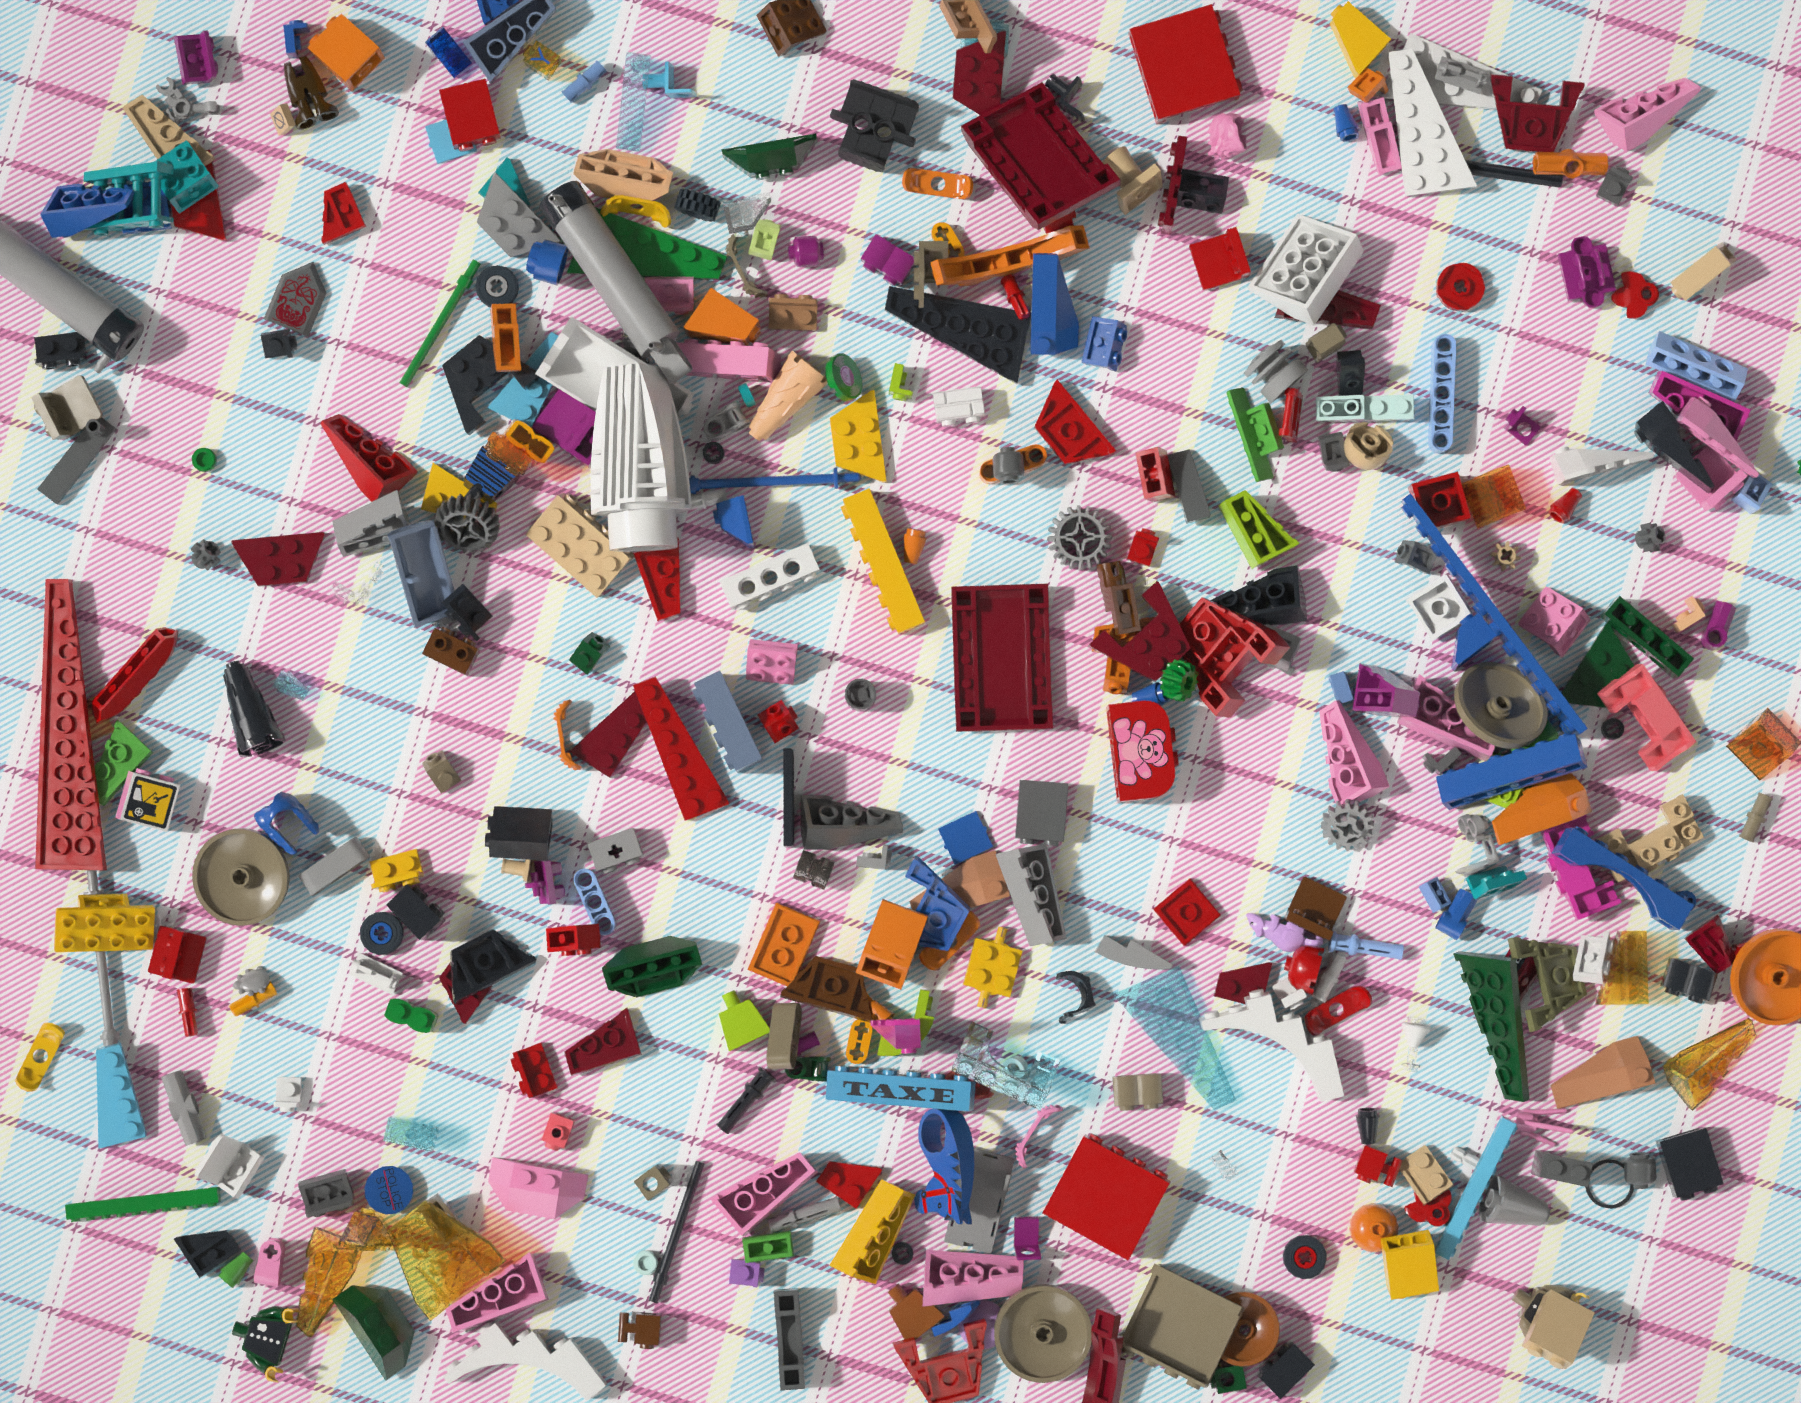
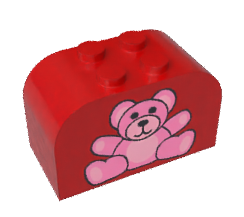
M1146 700L1108 704L1106 714L1117 803L1151 800L1162 796L1172 787L1175 780V767L1179 766L1177 751L1173 752L1172 743L1176 742L1175 728L1170 727L1166 711L1159 704Z

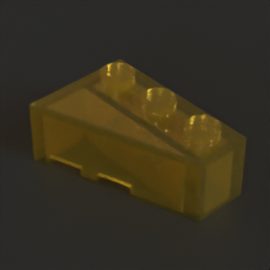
M1617 931L1614 939L1613 955H1610L1608 959L1610 961L1609 975H1604L1603 984L1600 985L1595 1005L1649 1004L1647 931Z

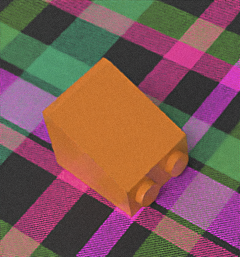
M340 14L338 17H332L327 22V28L321 34L317 33L309 41L310 45L307 48L333 75L353 92L385 57L379 46L344 15Z
M712 288L709 289L683 327L685 334L690 338L716 340L725 344L737 341L745 343V346H748L750 342L752 344L755 343L761 334L760 323L757 318Z

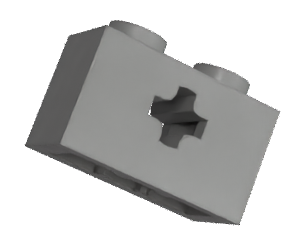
M635 828L587 843L596 871L602 870L603 874L617 870L616 865L624 862L626 866L640 862L639 857L644 856ZM614 845L617 848L623 849V852L619 853V858L610 855Z

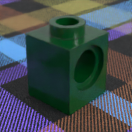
M1232 1364L1218 1366L1210 1381L1211 1389L1216 1388L1218 1394L1247 1389L1243 1366ZM1226 1372L1233 1374V1381L1228 1385H1224L1220 1381L1222 1374Z

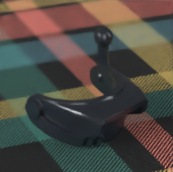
M1064 971L1056 974V980L1065 979L1073 982L1081 993L1079 1008L1063 1014L1064 1016L1059 1017L1060 1024H1065L1074 1015L1086 1012L1096 1006L1090 977L1076 971Z

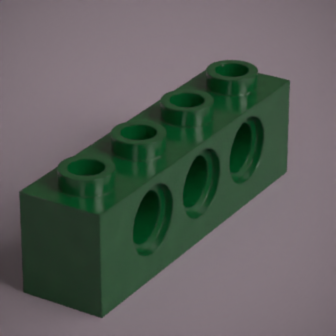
M1621 596L1614 598L1599 616L1673 679L1678 678L1694 660L1690 654Z

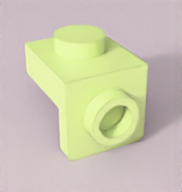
M758 219L753 231L748 254L771 261L781 225L775 224L772 220Z

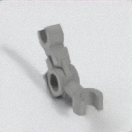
M169 77L166 78L169 82L168 89L164 90L159 84L156 85L158 92L163 96H167L165 102L172 107L173 112L167 108L165 110L166 115L177 125L181 119H188L194 116V113L220 114V105L216 101L194 104L192 101L187 100L178 88L176 89L175 82Z

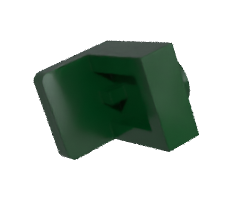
M591 632L581 641L569 661L588 675L602 655L608 651L610 645L605 642L603 637Z

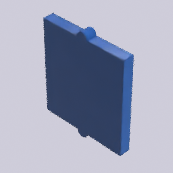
M976 811L938 828L945 843L944 849L948 850L955 865L993 847L986 833L987 827L983 826Z

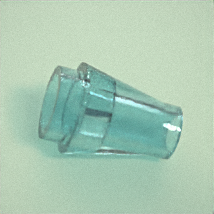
M284 670L280 672L272 685L277 689L276 692L301 701L305 699L310 690L290 671L285 672Z

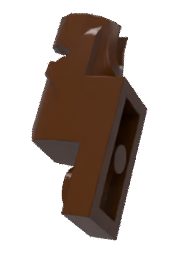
M1121 561L1096 565L1105 612L1111 611L1115 635L1141 631L1133 583L1127 584Z

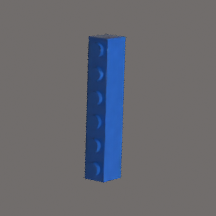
M1567 733L1560 735L1558 739L1550 742H1537L1534 747L1515 749L1508 755L1492 756L1488 761L1482 763L1473 762L1459 770H1446L1442 773L1443 775L1437 776L1436 780L1442 804L1448 810L1582 770L1588 768L1581 740L1576 734Z

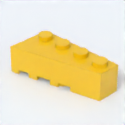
M881 1179L829 1266L853 1278L876 1284L916 1195Z

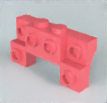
M1636 664L1619 679H1614L1597 693L1610 713H1617L1627 705L1651 741L1641 748L1638 754L1650 771H1658L1674 757L1696 743V740L1679 717V711L1670 704L1665 697L1666 692L1661 686L1657 685L1644 664Z

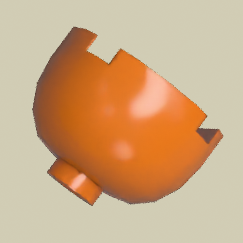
M1374 1203L1361 1206L1351 1217L1349 1225L1351 1238L1357 1246L1367 1252L1375 1253L1382 1251L1381 1238L1397 1236L1399 1229L1397 1218L1392 1211L1381 1204Z

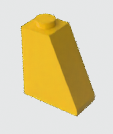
M1348 1L1344 6L1339 4L1331 13L1333 18L1330 26L1349 69L1356 79L1386 48L1391 38Z

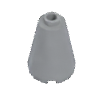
M1494 1175L1490 1177V1185L1487 1190L1484 1189L1483 1191L1486 1194L1485 1200L1479 1203L1480 1220L1493 1224L1541 1226L1544 1222L1548 1221L1550 1209L1545 1201L1502 1176Z

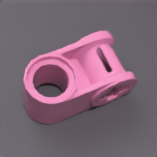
M271 1238L261 1245L254 1274V1283L275 1287L280 1286L285 1255V1244L281 1239ZM271 1245H274V1249L278 1250L273 1256L271 1251L267 1250Z

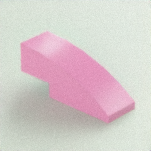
M1380 95L1372 97L1368 103L1358 101L1357 104L1363 128L1378 174L1401 169L1402 166L1392 123L1389 121L1384 97Z

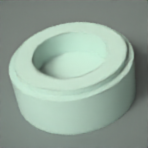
M648 1250L640 1251L633 1260L634 1269L641 1275L652 1274L658 1266L656 1255Z

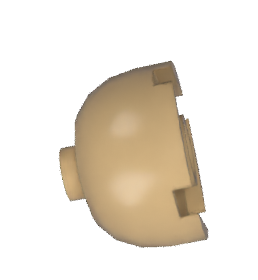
M1367 422L1356 423L1347 433L1344 442L1345 456L1354 466L1363 470H1374L1386 463L1393 451V439L1387 431L1378 425L1373 428L1367 426Z

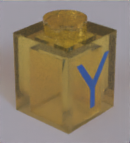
M537 40L533 45L529 44L523 53L524 64L548 81L562 62L558 54Z

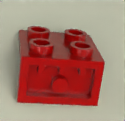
M1237 226L1227 229L1225 234L1189 245L1198 278L1204 291L1247 278L1251 273Z

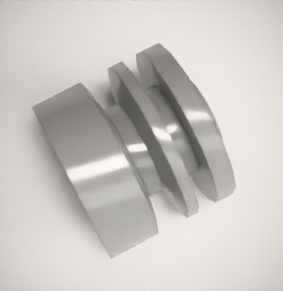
M1282 339L1262 350L1244 371V375L1247 378L1254 372L1258 373L1252 381L1253 385L1264 379L1266 384L1260 393L1270 404L1284 394V390L1287 387L1293 386L1308 371V368L1299 358L1290 363L1286 361L1291 353L1290 348L1281 355L1278 351L1285 345Z

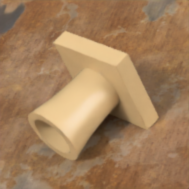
M1126 146L1114 150L1103 160V164L1108 163L1121 180L1120 187L1122 189L1117 192L1119 209L1124 215L1128 214L1163 187L1161 170L1157 165L1153 164L1142 172Z

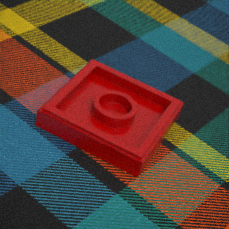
M1191 878L1153 908L1154 912L1183 946L1187 945L1221 916Z

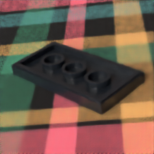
M783 748V846L785 848H793L794 751L792 748Z

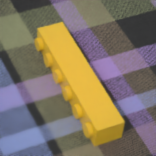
M870 488L844 498V505L840 508L845 520L850 519L853 524L850 532L855 542L860 541L863 550H860L859 553L863 563H869L872 572L868 573L871 583L873 587L878 585L881 594L877 597L882 609L887 607L890 617H887V621L891 631L897 630L899 635L925 624Z

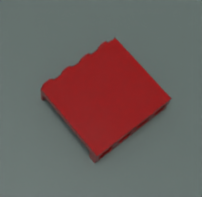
M1212 4L1129 29V39L1156 124L1165 122L1167 118L1233 98L1235 101L1239 100L1240 92L1243 91L1242 84L1239 78H1235L1233 69H1236L1233 56H1228L1226 47L1229 46L1225 32L1221 33L1220 31L1221 17L1219 11L1214 10Z
M1093 1133L1090 1136L1085 1134L1042 1214L1129 1261L1171 1183L1167 1179L1169 1175L1159 1169L1152 1171L1146 1168L1147 1163L1137 1157L1130 1159L1124 1156L1125 1151L1115 1145H1112L1110 1148L1102 1144L1104 1140Z

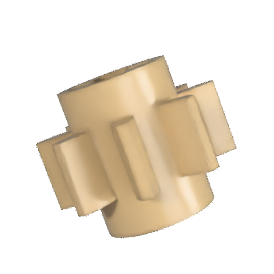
M1509 541L1504 544V547L1497 543L1495 545L1497 552H1492L1489 555L1495 559L1492 566L1498 564L1501 566V572L1505 571L1506 566L1513 570L1516 568L1513 563L1514 560L1518 561L1521 559V557L1516 556L1515 552L1518 550V546L1514 548L1509 547ZM1502 552L1510 554L1508 560H1501Z

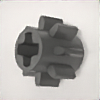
M1657 523L1641 524V531H1637L1635 534L1637 546L1643 549L1644 552L1660 551V544H1664L1666 540L1663 528L1657 526Z
M203 539L200 543L196 542L191 548V551L194 553L190 558L193 564L200 569L208 571L221 561L217 557L221 551L217 544L212 541Z

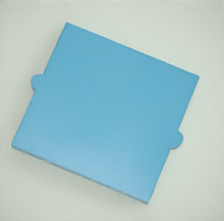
M447 120L425 126L430 140L429 147L433 149L437 164L477 151L476 145H473L474 148L468 151L460 152L459 149L454 150Z

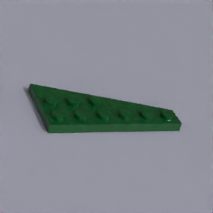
M1463 951L1453 953L1455 961L1460 962L1463 973L1460 974L1463 983L1467 982L1471 993L1469 1000L1481 1034L1486 1035L1489 1044L1486 1047L1489 1056L1493 1055L1497 1066L1495 1074L1504 1099L1519 1102L1530 1100L1516 959Z

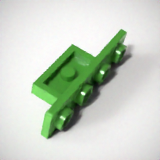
M1243 387L1227 391L1228 402L1232 409L1255 481L1261 482L1274 478L1267 455L1283 449L1284 445L1281 437L1278 436L1279 430L1270 403H1263L1251 408Z

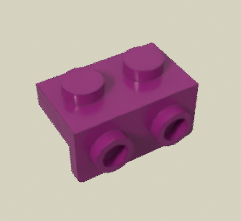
M203 30L200 34L176 36L174 41L182 85L212 82L218 74V64L213 58L214 42L212 37H209V31Z

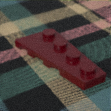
M1178 135L1177 141L1171 143L1169 156H1174L1173 165H1168L1165 179L1170 180L1169 188H1164L1161 203H1166L1165 211L1159 213L1157 225L1162 227L1161 234L1170 235L1173 228V217L1177 205V193L1180 187L1181 170L1183 168L1188 138L1186 136Z

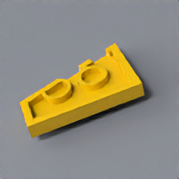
M432 463L421 510L436 513L444 500H448L451 495L457 498L460 493L464 497L469 489L463 485V481L435 463ZM494 502L491 505L489 504V507H494L496 513L498 504Z

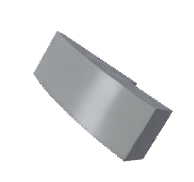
M1104 935L1094 951L1109 960L1136 968L1157 970L1171 969L1173 964L1131 939L1126 947Z

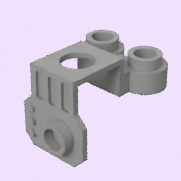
M1473 814L1458 817L1459 829L1466 836V840L1472 842L1481 841L1487 859L1457 869L1455 871L1456 874H1463L1464 877L1478 873L1479 870H1483L1489 865L1500 862L1491 834L1485 833V830L1488 829L1486 818L1483 815ZM1487 842L1491 846L1492 854L1488 850Z

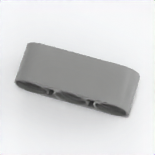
M354 837L309 867L298 877L311 896H314L370 858V855L359 839Z

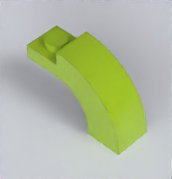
M922 989L919 992L914 1018H920L921 1042L929 1033L934 1021L933 1016L925 1015L926 1010L931 1011L933 997L929 996L930 991ZM881 1035L877 1056L900 1055L901 1049H896Z

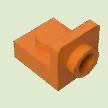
M1367 67L1347 87L1350 94L1365 103H1368L1378 91L1384 94L1389 91L1385 76L1381 72H1374Z
M1107 657L1103 691L1114 695L1126 694L1130 669Z

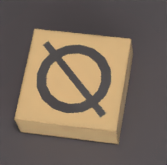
M287 103L280 104L270 113L278 136L287 134L296 125Z

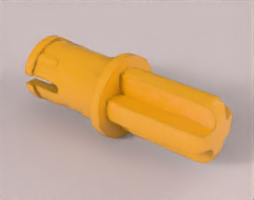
M269 981L264 993L257 992L252 996L246 995L230 1004L229 1007L233 1015L237 1017L255 1006L259 1008V1004L278 995L272 982Z

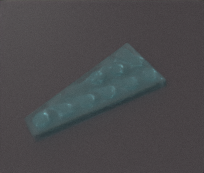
M1180 966L1112 994L1213 1110L1237 1101L1208 1032L1201 1028L1199 1021L1200 1013Z

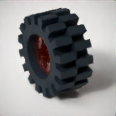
M682 188L679 190L674 209L696 219L715 222L721 202L701 192L698 193L694 190L690 191L689 189Z

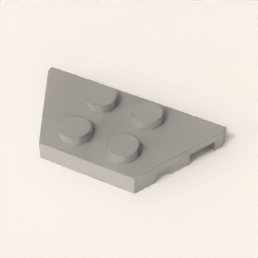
M495 172L477 218V224L509 257L530 252L533 243L536 241L543 243L547 239L558 243L560 238Z

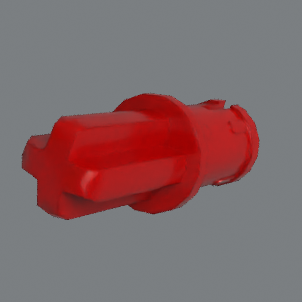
M1014 275L1004 276L1000 283L1008 296L1007 302L1012 304L1020 320L1029 318L1031 311L1024 298L1025 292L1020 290Z
M192 987L176 990L180 1008L178 1015H182L186 1037L198 1034L195 1012H198V1009H195Z

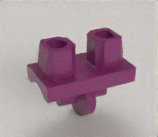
M551 860L534 861L535 872L530 873L531 881L524 883L525 888H532L533 897L539 896L540 904H557L556 900L566 896L563 884L554 885L553 876L562 875L561 862H551Z

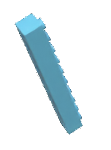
M1501 1115L1435 1248V1254L1447 1260L1450 1257H1454L1457 1250L1455 1247L1457 1243H1461L1463 1239L1462 1233L1468 1229L1469 1219L1475 1215L1477 1210L1475 1207L1477 1203L1482 1201L1484 1196L1482 1193L1484 1189L1487 1190L1489 1187V1179L1491 1175L1494 1176L1496 1173V1165L1502 1161L1504 1156L1502 1153L1505 1148L1509 1147L1511 1142L1509 1139L1517 1130L1515 1121Z

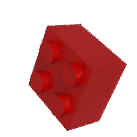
M1458 471L1416 482L1408 486L1409 494L1411 493L1437 529L1465 522L1471 518Z

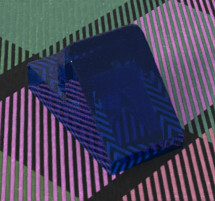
M444 27L440 28L425 41L430 52L441 62L453 78L457 77L472 64Z

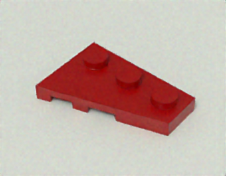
M677 537V548L633 553L658 622L681 614L679 537Z

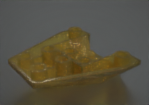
M424 1200L387 1230L413 1299L430 1321L441 1314L455 1299L480 1279L488 1276L506 1262V1259L490 1240L427 1200Z

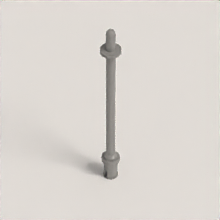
M87 870L89 892H83V895L104 894V890L98 889L97 872ZM95 951L104 1031L100 1035V1040H103V1047L118 1043L120 1033H117L113 1024L106 952Z

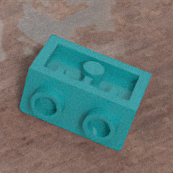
M1505 865L1466 877L1474 900L1513 889L1527 880L1524 870L1514 873L1513 870H1508Z

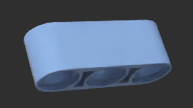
M580 869L574 875V884L592 924H598L599 920L603 917L609 918L611 921L610 929L608 931L600 930L601 935H609L614 932L617 924L599 880L592 870ZM589 873L591 875L592 882L589 886L583 887L579 883L581 874ZM593 895H598L602 901L601 906L597 909H593L589 905V899Z

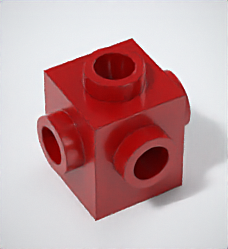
M782 700L757 714L774 743L800 729L795 722L798 716L792 706L786 707Z

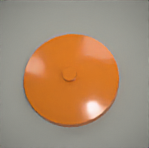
M1783 928L1766 930L1748 940L1738 952L1731 969V991L1739 1008L1754 1020L1767 1025H1784L1801 1018L1800 933Z

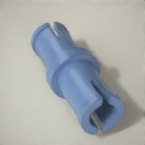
M596 60L583 74L579 73L576 76L577 79L561 92L570 103H573L586 89L590 90L592 88L591 85L603 74L607 73V71Z

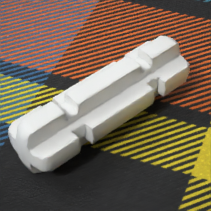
M1455 1147L1451 1152L1450 1158L1457 1162L1461 1161L1463 1165L1474 1170L1480 1158L1468 1152L1464 1153V1150Z

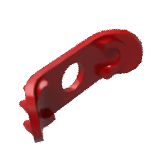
M1360 985L1339 993L1306 1013L1305 1025L1312 1036L1322 1033L1327 1028L1352 1014L1371 1006L1372 996L1365 987ZM1333 1003H1340L1343 1006V1011L1339 1016H1332L1330 1014L1329 1008Z

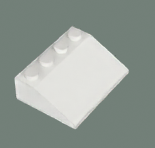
M1297 213L1247 288L1291 317L1315 325L1363 254V247L1357 234Z

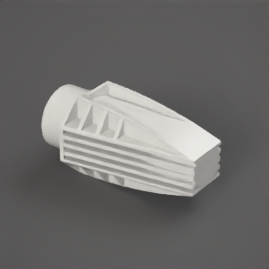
M636 363L604 367L592 443L591 515L608 517L609 551L643 552L677 548L676 514L692 509L685 449L667 379L659 366Z

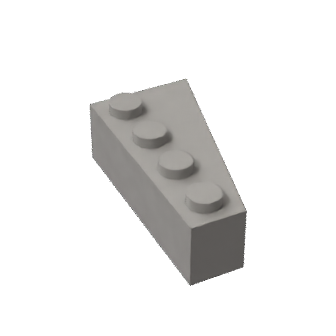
M1047 844L995 854L1029 946L1067 939Z

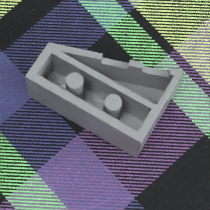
M397 490L332 521L337 546L343 557L389 545L388 533L410 525L407 511Z

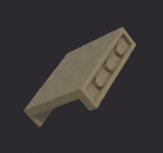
M1154 1263L1150 1271L1152 1275L1122 1336L1124 1337L1122 1352L1132 1357L1136 1353L1144 1357L1142 1362L1156 1368L1157 1364L1166 1368L1165 1374L1176 1379L1178 1376L1187 1379V1385L1197 1390L1200 1387L1208 1388L1245 1307Z

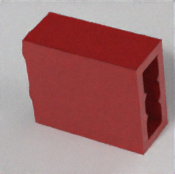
M486 78L439 89L454 150L459 149L460 152L468 151L474 148L473 145L482 143L483 146L497 143V140L501 139Z

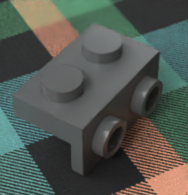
M346 1169L298 1182L307 1218L313 1216L320 1217L334 1210L342 1211L354 1205V1192Z

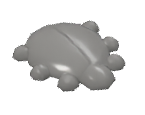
M258 966L255 970L246 969L245 975L239 974L237 976L238 980L233 984V988L239 990L238 993L240 995L248 992L247 995L252 996L257 992H265L270 977L268 972L263 970L262 966Z

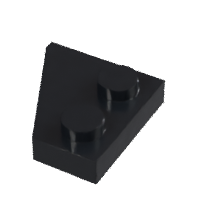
M229 1230L177 1236L174 1238V1241L199 1278L242 1250Z

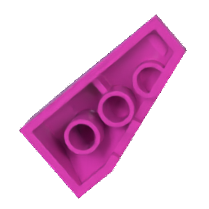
M920 1018L870 1020L871 1026L896 1049H901V1054L916 1053V1048H921Z

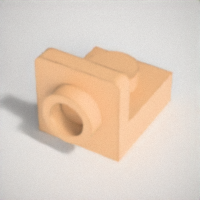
M1690 596L1684 600L1692 613L1690 614L1686 610L1675 617L1677 622L1672 627L1676 633L1705 616L1703 613L1705 608L1698 598L1695 599L1693 596Z

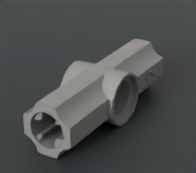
M179 1070L162 1076L161 1079L169 1098V1110L173 1120L178 1123L185 1145L188 1146L206 1139L198 1116L199 1107L194 1095L190 1094L183 1071Z

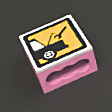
M138 768L135 773L128 771L115 818L167 832L180 785L173 783L174 778L160 775L159 779L150 777L151 772Z

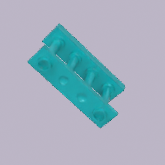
M155 161L84 172V182L100 186L102 190H106L108 184L114 185V188H124V185H127V181L133 183V190L135 192L133 196V218L124 219L123 209L114 214L113 221H106L104 219L84 230L94 231L96 236H107L110 231L147 226L149 228H163L164 224L174 223V218L161 215V180H163V176L173 175V165ZM149 178L151 180V215L143 216L142 183L145 182V179Z

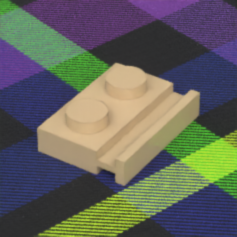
M1426 1145L1407 1156L1401 1164L1400 1172L1423 1205H1426L1453 1187V1183Z

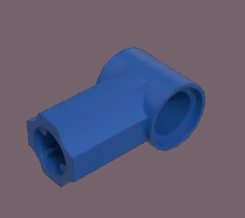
M1459 888L1449 908L1439 918L1435 929L1457 940L1465 929L1466 920L1478 899L1474 900L1471 893Z

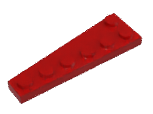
M655 676L633 684L684 821L728 805L729 801L657 677Z

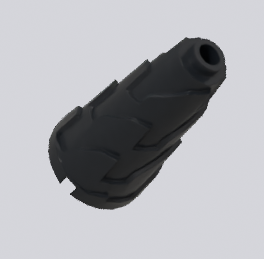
M239 660L226 664L223 678L227 689V699L231 711L230 718L239 756L252 757L251 750L260 755L284 744L283 741L286 742L284 734L280 731L269 705L266 704L261 691L255 684L248 666L245 667L244 663H240Z

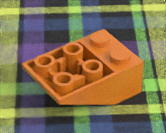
M882 899L856 973L901 990L907 979L928 915Z

